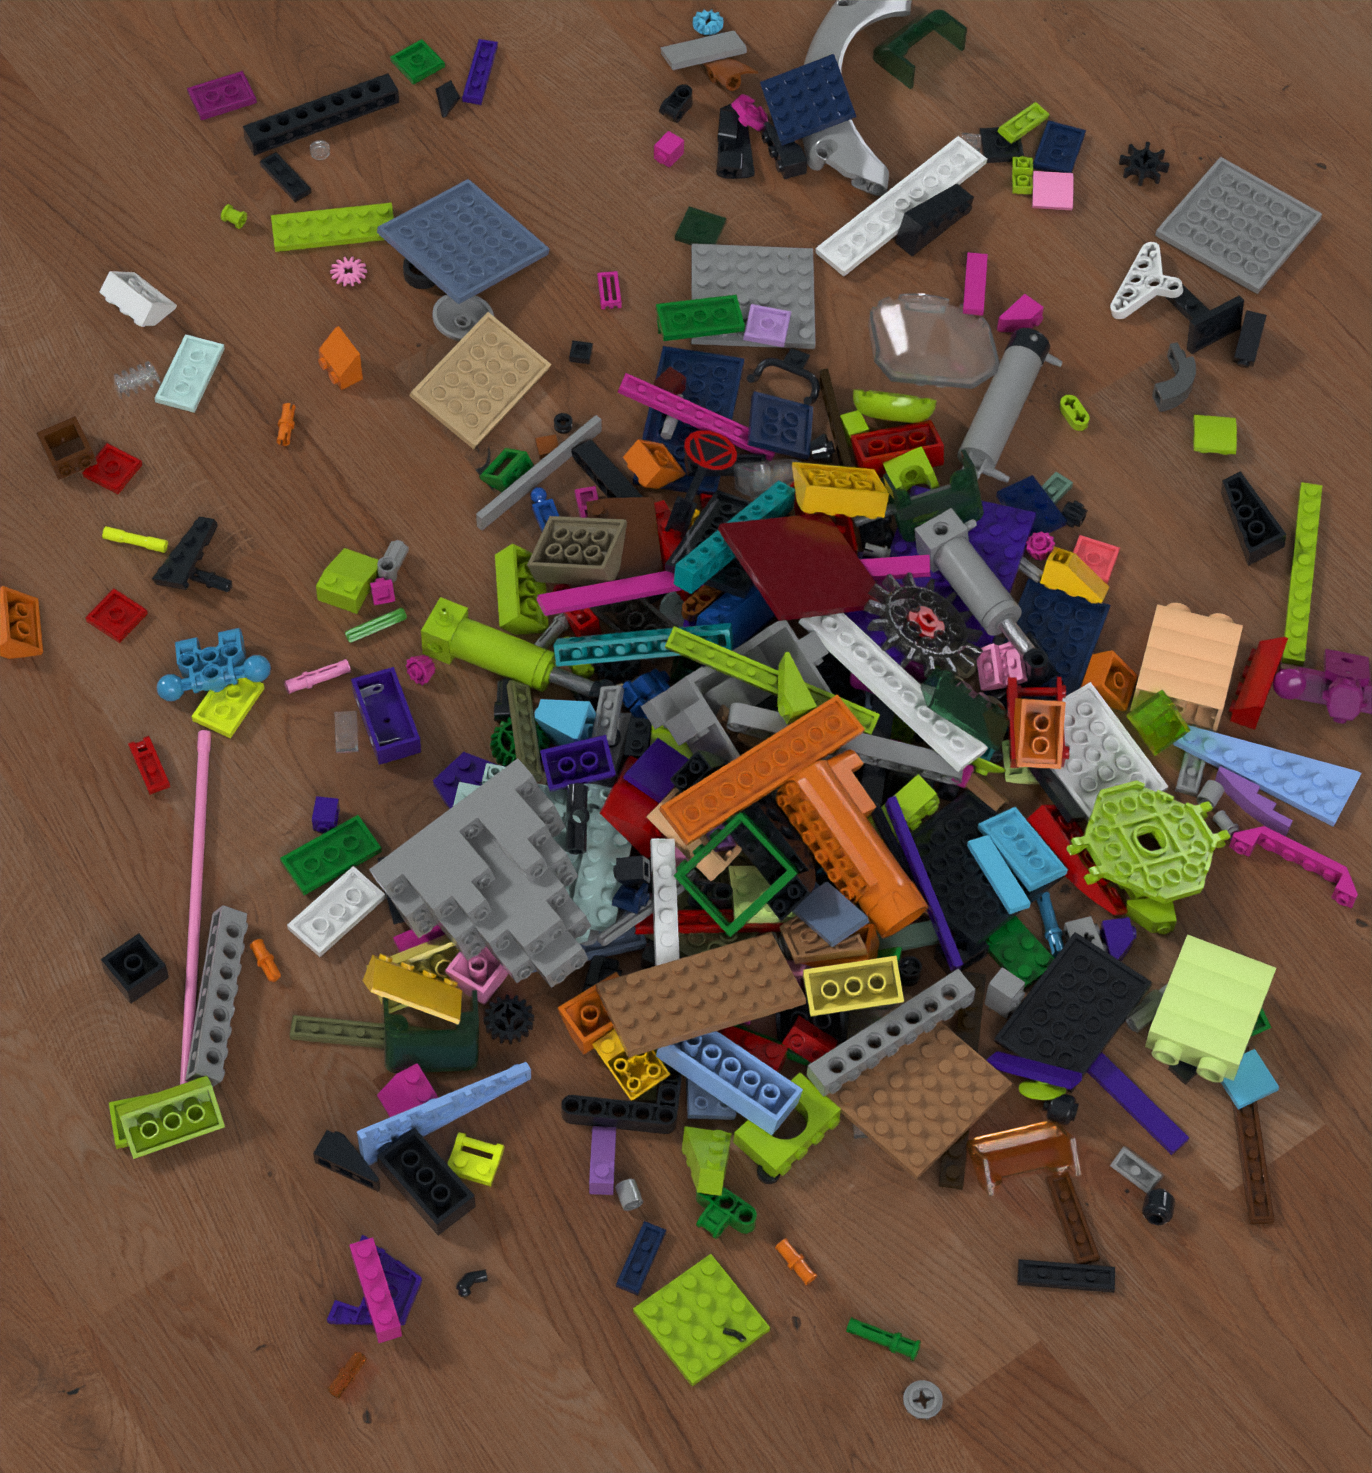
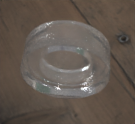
M316 140L310 145V154L317 160L326 159L330 155V146L324 140Z

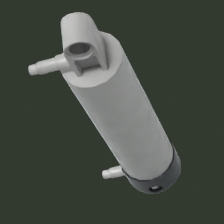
M1031 328L1016 329L1005 348L999 366L958 451V459L963 466L955 485L962 493H969L973 490L981 473L1006 483L1010 479L1009 476L995 469L996 464L1043 363L1046 361L1058 367H1061L1063 363L1057 357L1049 354L1051 347L1049 340L1037 330Z

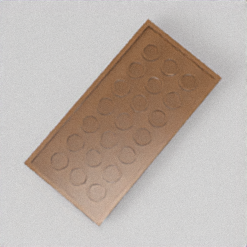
M772 932L596 983V990L628 1058L806 1004V997Z

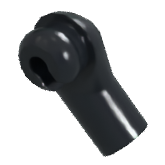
M486 1269L465 1273L456 1284L458 1295L460 1297H467L471 1294L470 1287L473 1284L488 1281Z

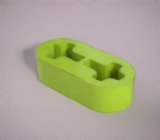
M1073 395L1063 396L1059 409L1069 425L1076 431L1087 429L1090 417L1078 398Z

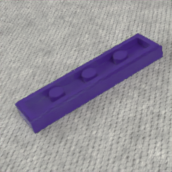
M478 40L463 92L462 102L482 105L496 56L498 42Z
M999 1051L987 1059V1062L996 1070L1070 1090L1082 1081V1073Z

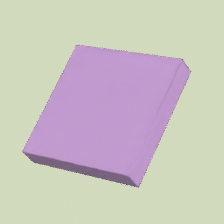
M751 304L743 340L784 347L791 311Z

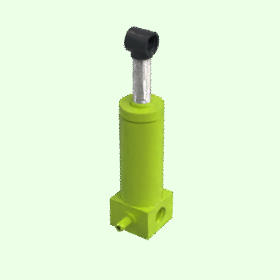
M442 597L439 598L421 629L422 654L449 665L454 657L505 678L529 685L530 688L543 692L549 683L553 682L587 696L590 702L597 707L601 687L616 686V684L606 679L593 682L556 667L554 652L468 618L467 607Z

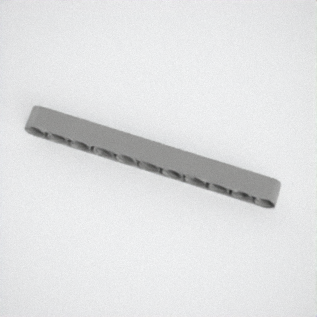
M732 703L730 705L727 728L731 731L768 739L790 725L786 724L779 712L743 703ZM862 733L830 754L836 756L851 749L857 753L865 764L915 776L919 774L923 778L947 784H960L962 782L963 769L957 772L936 751Z

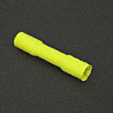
M105 526L102 538L106 540L133 544L163 553L167 551L168 540L141 536Z

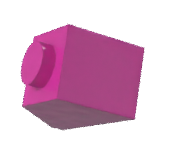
M1024 294L999 317L997 331L1014 332L1020 328L1032 329L1034 326H1039L1043 320L1044 307Z

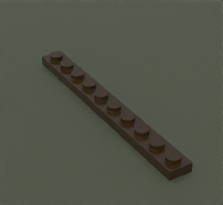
M963 971V975L975 988V994L971 1005L964 1009L961 1007L958 1010L956 1035L978 1053L986 974ZM970 1128L942 1155L939 1187L963 1189Z

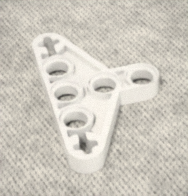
M1148 242L1139 251L1110 305L1111 314L1115 319L1126 318L1156 295L1176 298L1183 293L1182 281L1179 278L1163 275L1160 247L1157 243ZM1142 264L1148 265L1146 268H1139ZM1135 278L1141 279L1139 282L1136 283L1131 282V280ZM1152 282H1159L1157 286H1150ZM1174 285L1178 286V288L1175 290L1168 289L1169 287ZM1128 292L1133 293V294H1132L1131 296H1129V297H1124V296H1123L1125 293H1128Z

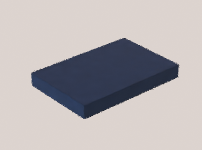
M1048 120L1033 161V168L1045 172L1072 173L1086 130Z

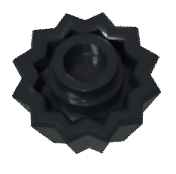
M822 434L810 442L815 461L833 462L832 453H835L833 441H829L826 434Z

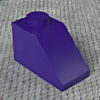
M1129 917L1102 921L1100 928L1102 943L1106 944L1108 954L1122 961L1131 949L1133 940L1137 937L1136 928L1134 925H1131Z

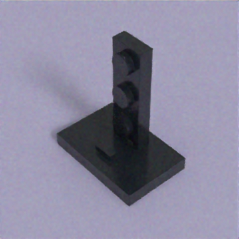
M1183 284V293L1179 297H1165L1190 321L1187 350L1191 354L1241 329L1244 299L1241 296H1237L1212 310H1209ZM1174 285L1168 289L1175 290L1178 286Z

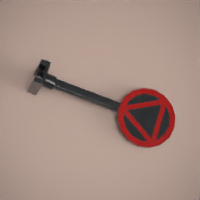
M701 430L693 432L684 442L683 451L686 458L698 469L685 498L677 496L664 530L669 532L671 528L682 533L681 538H684L698 505L693 500L705 473L725 472L733 467L737 459V451L731 441L713 431Z

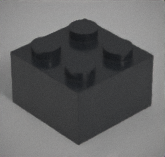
M140 933L101 959L104 972L130 1004L169 978L165 963Z

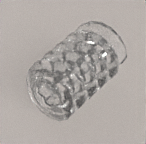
M149 361L144 363V367L138 364L137 371L131 367L129 368V374L123 370L121 371V377L117 373L113 375L114 386L120 399H122V393L130 397V390L138 394L139 386L143 391L146 390L145 384L153 388L154 380L161 385L158 373Z

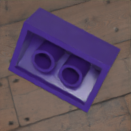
M606 735L540 750L550 792L565 789L569 784H586L616 776Z

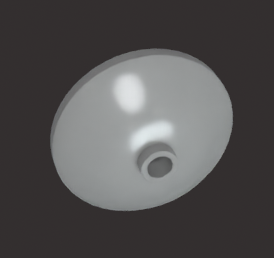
M445 295L435 303L432 318L436 328L443 335L460 341L487 312L493 316L494 313L489 304L476 295L460 304H457L451 297Z

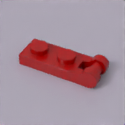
M147 736L137 743L134 741L128 743V747L149 795L170 788V783L150 737Z

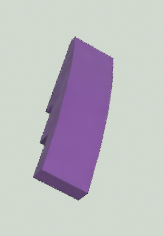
M1221 766L1219 767L1215 781L1224 787L1225 793L1262 825L1286 836L1293 820L1274 811L1277 803L1259 795V785Z

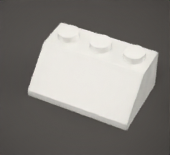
M110 271L100 290V293L106 297L105 300L118 306L121 313L132 317L134 323L141 327L155 326L177 307L174 302L135 272Z

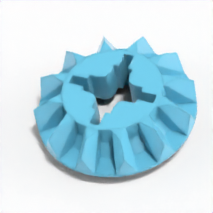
M704 9L702 13L697 12L696 16L693 17V27L700 34L713 35L723 28V17L720 16L719 12L714 13L712 9L709 12ZM710 19L711 21L706 25L705 21Z

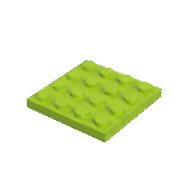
M712 1254L702 1259L633 1308L634 1314L692 1387L770 1331V1326ZM725 1327L734 1329L742 1333L746 1340L740 1342L733 1336L723 1334V1330Z

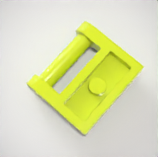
M459 1132L447 1165L460 1178L491 1186L505 1146L499 1143L493 1145L466 1137V1134ZM466 1146L493 1154L492 1160L464 1152L462 1148Z

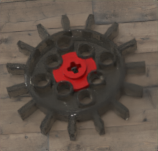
M910 572L903 578L902 587L891 574H888L882 582L888 591L878 584H874L868 594L879 602L869 599L863 610L880 618L873 619L867 628L869 631H883L887 638L881 647L883 651L894 647L903 654L901 666L904 668L912 660L923 664L924 676L926 678H929L935 670L934 666L941 667L947 680L952 678L957 672L953 663L965 674L970 671L974 663L966 656L976 661L982 654L983 649L968 641L977 642L983 633L981 630L966 627L965 622H968L973 614L971 611L959 613L952 605L957 596L955 592L947 595L946 598L934 592V579H930L924 588L918 587Z

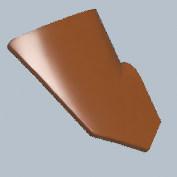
M731 57L702 63L706 67L710 81L713 84L719 82L729 91H735L739 88L741 84L740 75L747 73L758 74L757 70Z

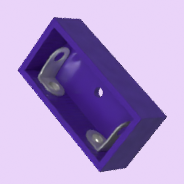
M394 667L351 679L353 695L378 764L421 753L420 737Z

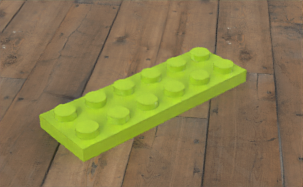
M392 203L271 215L275 252L382 241L384 239L377 233V228L394 219Z

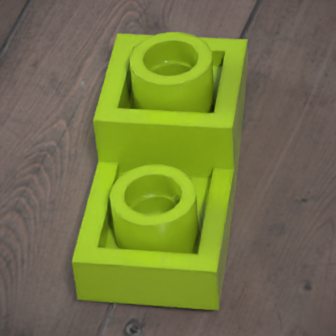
M1024 156L1013 157L1012 194H1032L1033 158Z

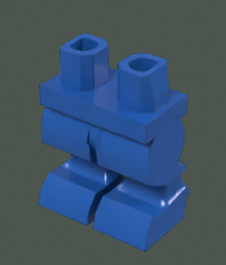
M654 669L650 673L641 675L634 682L626 681L623 684L624 694L622 701L627 708H631L629 711L634 717L648 719L641 706L670 688L667 684L670 681L669 675L666 671L658 672L657 669Z

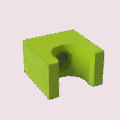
M922 446L883 463L899 501L908 498L906 495L907 491L914 485L927 484L931 490L940 487Z

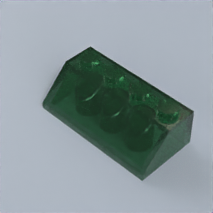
M936 667L920 687L927 708L997 752L1000 749L1010 722L1005 707L999 703L995 705L984 693L973 691L972 687L965 681L959 682L948 670L942 671Z

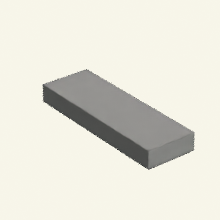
M622 685L603 686L600 689L592 738L606 735L608 745L615 744L624 694Z

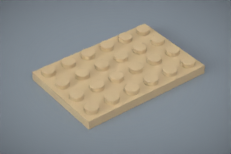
M487 312L412 390L409 396L474 450L550 369L552 364Z

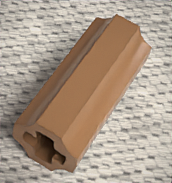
M977 772L972 773L964 788L965 790L969 789L998 814L1008 805L1009 800Z

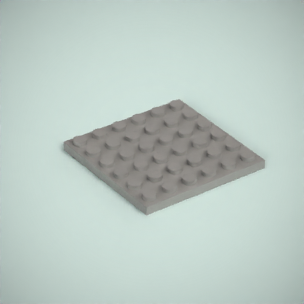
M1220 157L1156 230L1155 236L1258 294L1321 220L1322 213Z
M692 244L691 300L737 294L745 328L751 304L791 311V317L784 347L743 340L744 332L691 338V344L815 349L813 248Z

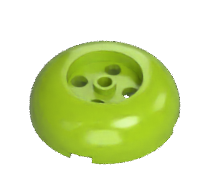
M861 389L853 390V402L857 410L865 416L882 420L907 423L923 422L933 414L937 403L935 399L919 398L912 395L873 390L866 392Z

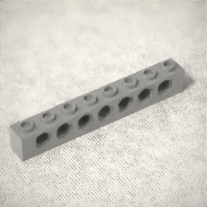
M224 905L212 914L185 1081L190 1082L208 1076L212 1087L221 1082L225 1075L223 1066L224 1060L228 1055L227 1040L232 1031L230 1021L235 1012L233 1002L238 992V985L236 983L242 968L240 958L245 948L243 939L248 929V923H246L247 913Z
M959 969L955 970L809 1064L807 1077L823 1097L829 1093H836L842 1087V1084L847 1081L852 1082L856 1080L862 1071L867 1068L872 1069L876 1067L884 1057L893 1056L899 1050V1047L904 1044L909 1045L913 1043L918 1035L924 1031L928 1033L934 1029L936 1023L941 1020L946 1021L950 1019L956 1010L961 1007L964 1009L971 1005L975 988ZM944 996H951L954 999L947 1000L944 998ZM925 1008H933L935 1011L928 1012ZM907 1020H914L916 1024H909ZM888 1032H895L898 1035L890 1036ZM876 1044L879 1048H871L869 1045ZM857 1056L860 1060L854 1061L850 1057ZM838 1068L842 1072L834 1073L831 1069Z

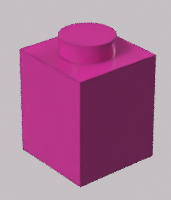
M670 131L654 145V159L669 168L684 154V140Z

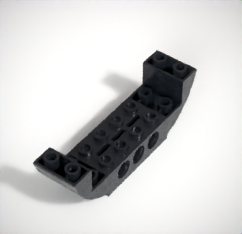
M697 750L670 780L679 792L682 793L730 762L713 753ZM766 795L741 812H744L800 872L767 903L779 920L783 921L813 891L816 875L813 861L807 850L809 847L803 842L802 838L768 795ZM726 821L722 823L724 827L728 824ZM743 823L730 834L770 886L787 871Z

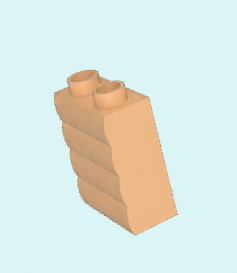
M1170 603L1167 606L1157 604L1130 711L1190 726L1195 724L1198 728L1206 730L1210 728L1216 732L1223 712L1243 625L1235 624L1229 616L1221 613H1215L1209 617L1191 613V610L1181 603Z

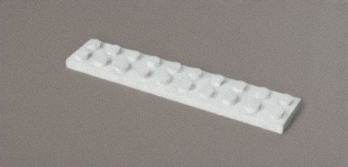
M956 137L816 248V254L842 276L847 275L898 234L905 212L955 184L960 185L987 163V158L962 138Z
M844 613L800 619L798 622L809 633L815 631L832 655L957 772H960L986 752L988 747Z

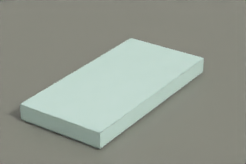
M185 334L155 396V402L195 413L225 350L224 344Z

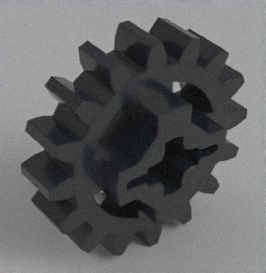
M640 659L593 663L594 673H598L599 679L605 677L606 680H613L614 684L617 681H621L624 684L625 679L632 681L633 675H638L641 663Z
M506 994L504 1000L498 996L497 1003L495 1004L490 1001V1009H485L484 1011L486 1017L483 1019L484 1025H487L486 1032L491 1033L493 1040L499 1037L501 1044L504 1040H508L511 1045L513 1039L521 1042V1036L528 1037V1029L533 1030L534 1014H532V1007L526 1006L525 999L519 1002L518 995L510 999L509 995ZM507 1014H510V1025L508 1024Z

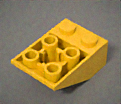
M1054 546L1046 561L1040 583L1044 584L1048 589H1059L1065 591L1069 596H1080L1086 598L1090 603L1102 604L1109 586L1075 553Z
M615 1029L592 1044L631 1101L670 1075L661 1060L656 1057L654 1050L628 1058Z

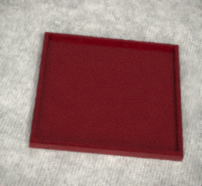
M819 513L722 523L718 527V531L779 621L887 608L889 604L884 593L829 515Z

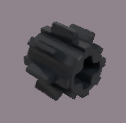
M1076 500L1073 503L1068 501L1061 512L1060 518L1064 520V524L1072 528L1074 526L1080 527L1086 518L1088 510L1084 508V504Z

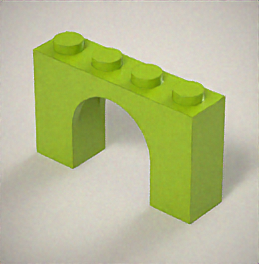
M801 1073L791 1080V1082L803 1089L799 1102L795 1107L806 1122V1128L799 1136L792 1139H779L770 1135L750 1120H747L734 1132L733 1143L757 1165H761L770 1177L773 1176L775 1178L778 1174L785 1175L796 1159L798 1161L807 1154L808 1148L812 1144L817 1145L823 1139L824 1133L828 1129L833 1130L840 1122L841 1108L826 1095L823 1097L814 1084Z

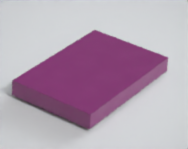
M243 71L187 88L188 95L200 120L257 103Z

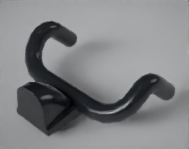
M793 348L789 350L783 361L776 358L764 359L757 365L753 374L747 376L748 382H757L765 368L775 366L809 380L812 391L809 397L804 398V404H814L820 392L819 380L813 373L804 369L810 355Z

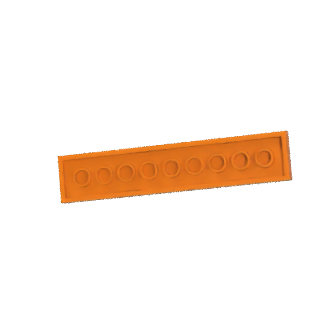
M836 695L660 806L659 811L687 846L725 822L729 817H733L736 813L741 812L783 785L788 778L794 776L806 766L822 760L855 739L865 729L841 698Z

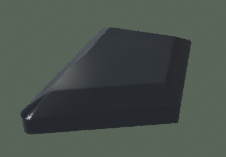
M452 80L435 89L442 118L447 117L461 98Z

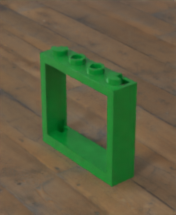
M744 812L736 813L734 816L729 817L726 820L728 824L722 830L717 828L709 836L711 841L705 846L700 844L692 852L694 857L689 861L683 860L676 868L678 872L673 875L729 937L734 936L795 875L800 874L794 865ZM743 823L787 871L731 923L687 874Z

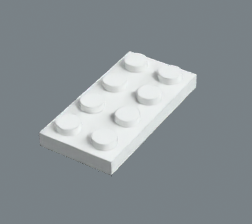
M353 866L287 924V927L316 955L321 957L386 899L384 892Z

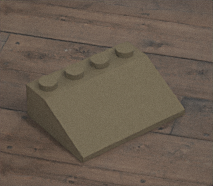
M549 516L527 564L535 581L594 585L615 581L620 570L627 521L624 519Z

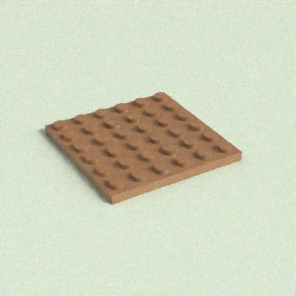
M909 993L903 997L904 1003L913 998ZM897 1003V1004H896L888 1013H886L885 1015L889 1014L890 1012H892L893 1010H895L896 1008H898L899 1006H901V1005L904 1004V1003ZM907 1020L909 1024H916L914 1020ZM940 1021L936 1023V1026L930 1032L925 1033L924 1031L918 1035L913 1043L909 1045L904 1044L899 1047V1050L893 1056L884 1057L876 1067L872 1069L867 1068L861 1072V1075L852 1082L847 1081L842 1084V1087L836 1093H829L826 1096L841 1108V1113L917 1180L1012 1087V1083ZM888 1032L890 1036L898 1035L895 1032ZM876 1044L869 1045L871 1048H879ZM857 1056L850 1057L854 1061L860 1060ZM838 1068L831 1069L834 1073L842 1072Z

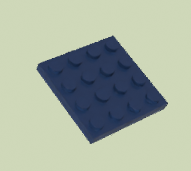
M834 54L760 82L782 146L857 117Z

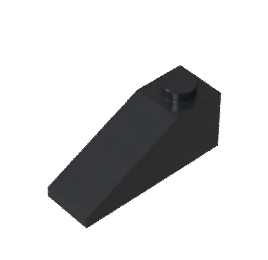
M326 1130L313 1153L315 1163L379 1192V1178L347 1137L338 1131L333 1133Z

